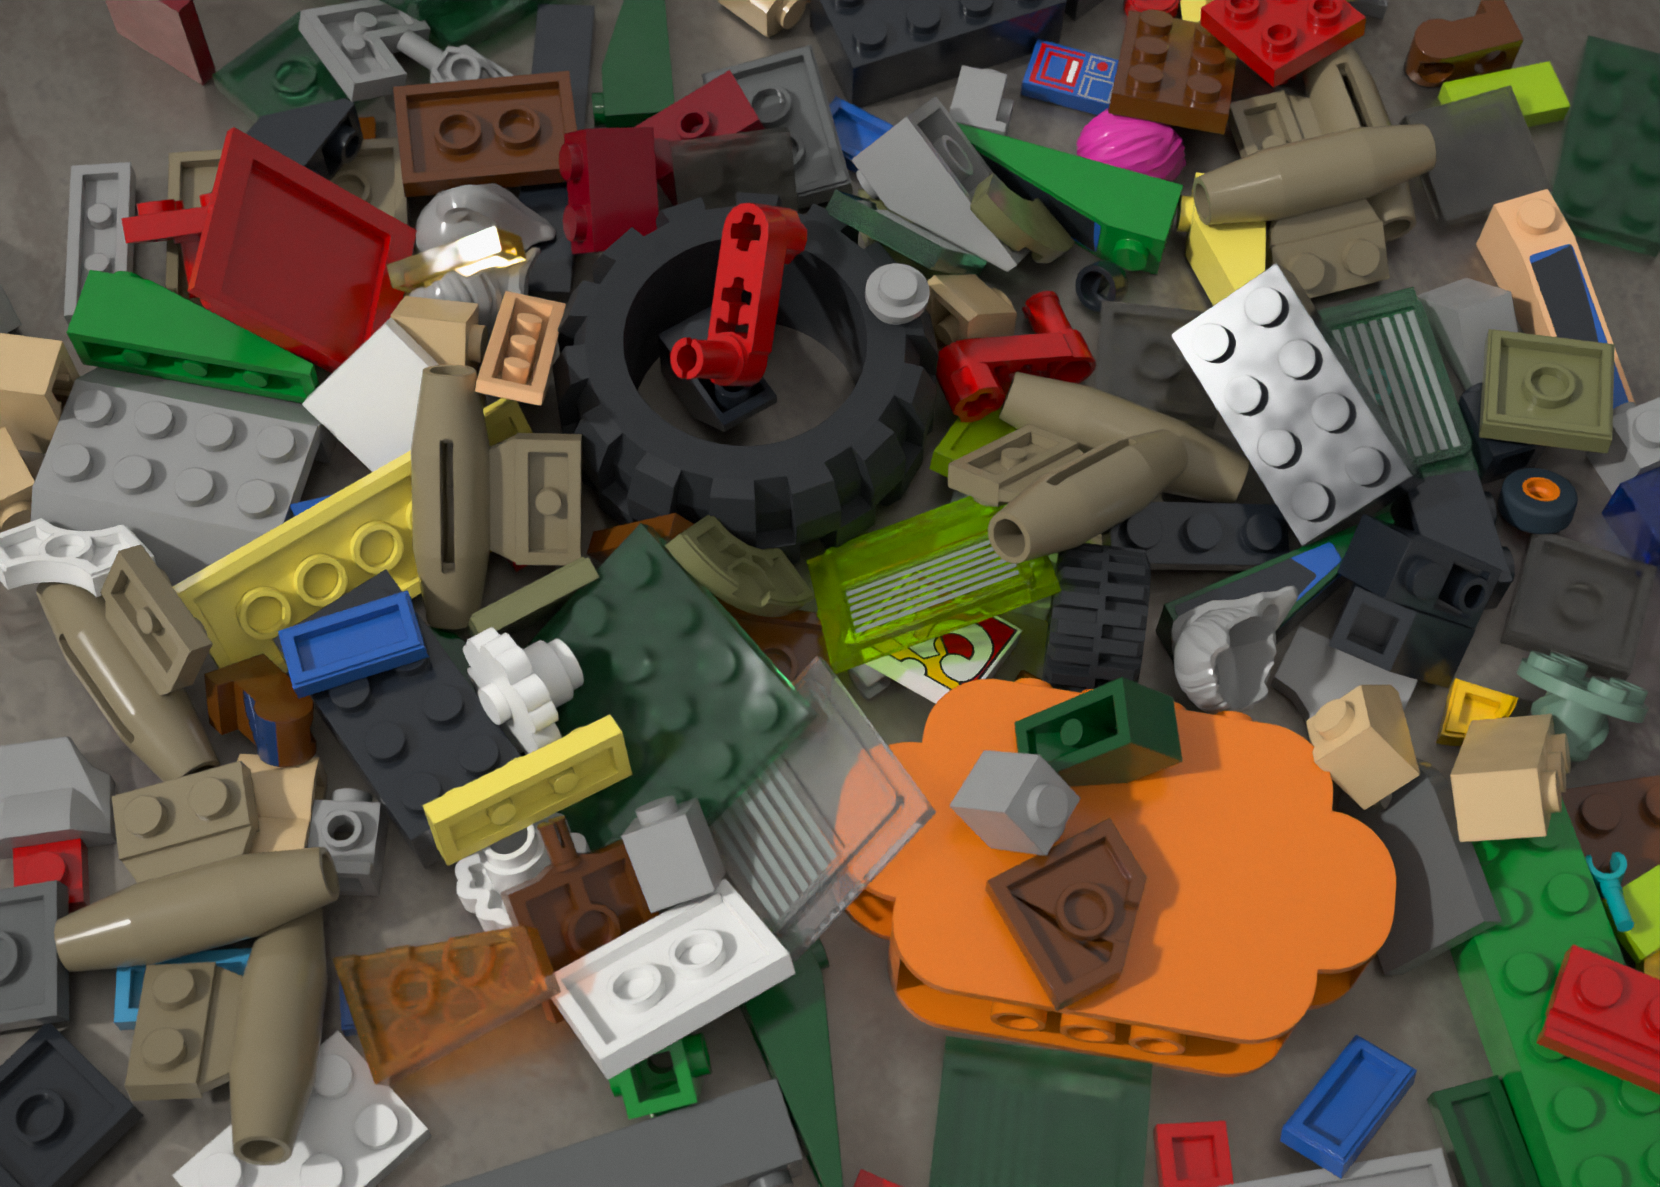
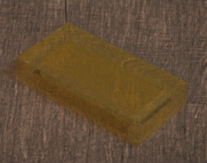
M492 227L387 264L392 288L411 293L412 290L417 288L429 287L433 282L442 279L448 271L454 270L467 277L476 274L481 269H487L489 266L504 268L527 260L521 236Z

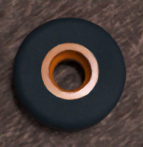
M1524 468L1514 471L1504 480L1498 499V508L1503 518L1515 528L1532 534L1548 535L1560 532L1569 526L1576 510L1578 495L1574 486L1563 476L1546 469Z

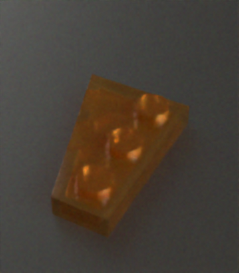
M526 925L451 937L448 941L420 946L404 945L386 948L385 952L361 956L351 954L332 958L375 1085L391 1086L561 993L538 928Z

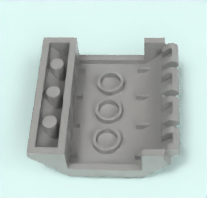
M97 367L77 378L74 382L32 487L30 522L42 518L55 527L74 531H95L119 525L127 526L154 555L157 567L167 574L173 587L293 518L290 504L300 502L314 460L330 463L338 439L302 403Z

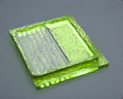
M972 496L959 499L851 539L838 548L830 547L823 555L807 560L818 607L817 617L821 621L829 660L834 673H841L1061 592L1049 556L1017 564L1009 563L1000 558L989 541L988 525L991 518L1006 505L999 507L984 506L975 502Z

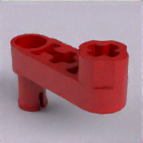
M741 203L730 211L723 226L707 340H698L695 338L691 339V337H683L675 343L671 351L670 360L672 369L678 377L689 380L696 378L710 379L719 386L747 387L758 383L764 376L768 355L772 352L784 265L790 264L796 255L803 252L807 242V228L801 223L797 211L786 207L757 203ZM743 290L752 294L750 305L741 302ZM736 324L749 326L748 333L735 332Z
M1042 291L1034 294L1026 300V306L1022 307V312L1025 318L1028 319L1035 334L964 339L953 342L938 352L936 377L953 414L959 416L961 422L979 421L986 415L997 411L1005 401L1016 372L1079 384L1090 377L1095 371V359L1082 333L1077 329H1072L1060 305L1059 297L1055 292Z

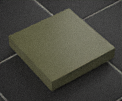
M1489 329L1484 348L1479 437L1607 454L1612 442L1615 344Z
M583 556L473 613L464 636L468 640L490 627H493L499 635L507 633L511 636L587 596L599 579V575L589 557L584 558Z

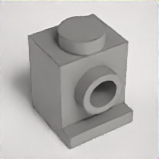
M962 65L949 111L954 121L996 134L1007 135L1014 107V100L1004 98L1007 87V74L993 69H978Z
M337 789L333 791L331 800H314L307 848L324 846L329 851L338 875L339 895L380 897L389 820L382 803L372 802L373 797L371 794L358 789ZM334 832H353L346 840L338 841L334 839Z

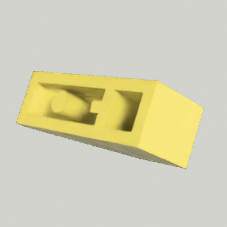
M1196 172L1195 178L1198 177V176H1201V175H1203V174H1205V173H1197V172ZM1193 187L1191 196L1181 195L1177 211L1176 231L1186 232L1185 257L1214 306L1265 271L1266 221L1205 225L1199 218L1195 207Z

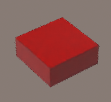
M1226 1120L1156 1124L1153 1129L1159 1187H1218L1234 1184Z

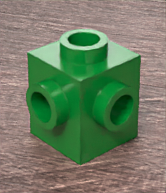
M702 1032L693 1035L690 1033L653 1054L670 1051L673 1062L671 1066L665 1068L658 1067L651 1061L649 1056L609 1079L614 1097L623 1096L629 1120L646 1115L654 1118L698 1103L704 1085L703 1076L712 1074L710 1055Z

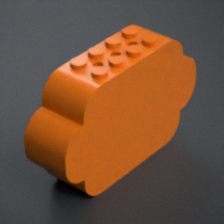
M1021 678L1015 682L998 679H980L966 682L947 692L932 708L925 724L922 743L901 742L884 746L870 753L854 768L844 788L838 818L836 841L838 857L835 860L836 893L842 908L858 927L875 937L890 941L887 961L888 975L896 997L914 1017L935 1028L1216 1077L1244 1076L1260 1070L1276 1057L1307 1010L1328 1006L1341 999L1350 991L1387 939L1392 927L1396 895V873L1390 853L1381 839L1368 826L1349 815L1332 811L1333 784L1329 771H1323L1315 764L1312 753L1314 746L1305 738L1287 728L1253 721L1250 716L1241 712L1220 711L1213 715L1189 711L1183 705L1174 702L1183 762L1128 783L1070 787L1081 799L1067 820L1063 834L1052 847L1110 818L1147 878L1120 978L1075 1003L1056 1011L985 890L987 880L1037 854L990 848L949 805L984 750L1018 753L1014 722L1092 689L1084 690L1081 693L1054 689L1049 683L1035 678Z

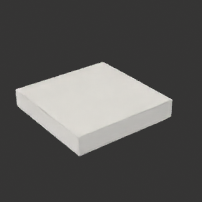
M390 317L318 386L302 405L373 472L411 450L422 371L426 367L439 364Z

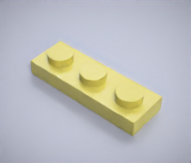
M608 715L587 726L579 727L568 735L532 753L515 758L505 766L462 787L451 789L443 796L423 805L437 849L447 866L631 776L632 771L623 733L612 716Z

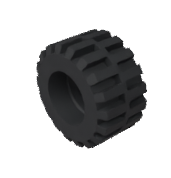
M1083 543L1078 547L1058 552L1042 680L1052 685L1054 689L1081 693L1084 690L1095 689L1121 677L1138 683L1145 642L1151 566L1145 550Z

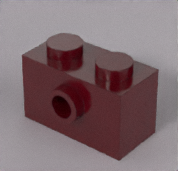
M730 70L633 127H653L657 182L673 206L700 197L703 198L714 187L741 171L753 168L761 159L776 151L760 119Z
M653 127L588 128L565 133L564 144L559 152V169L562 178L567 180L568 205L563 213V229L567 240L571 241L572 254L603 253L631 227L643 236L656 230V218L659 215Z

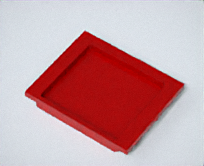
M233 127L226 133L187 292L199 297L201 304L207 310L333 373L391 317L392 312L402 301L417 230Z

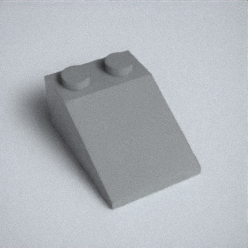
M936 96L906 116L851 159L858 168L856 172L858 181L870 197L875 200L881 199L889 210L1008 272L1017 266L1031 251L1027 247H1024L1019 252L1012 250L999 240L970 210L977 185L993 172Z

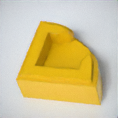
M1455 678L1449 689L1436 743L1448 746H1462L1472 720L1507 718L1513 712L1518 697Z

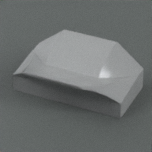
M71 737L0 746V860L13 858V848L81 838L87 847L117 843L112 796H115V781L110 774L93 767L79 751Z

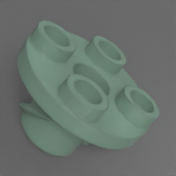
M1532 650L1528 658H1522L1516 673L1526 681L1547 691L1545 696L1532 703L1531 713L1532 715L1552 714L1555 734H1567L1570 762L1587 760L1591 751L1603 744L1609 733L1607 715L1630 722L1643 723L1649 707L1644 704L1648 695L1647 690L1615 677H1611L1609 681L1595 676L1588 678L1585 676L1588 665L1556 652H1551L1549 656Z

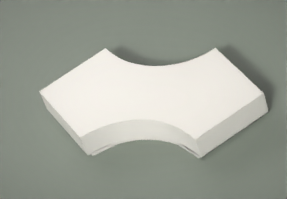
M40 518L0 533V581L7 590L34 583L58 582L82 587L96 597H99L119 550L142 544L154 562L155 557L136 535L124 525L95 531H74L55 527Z

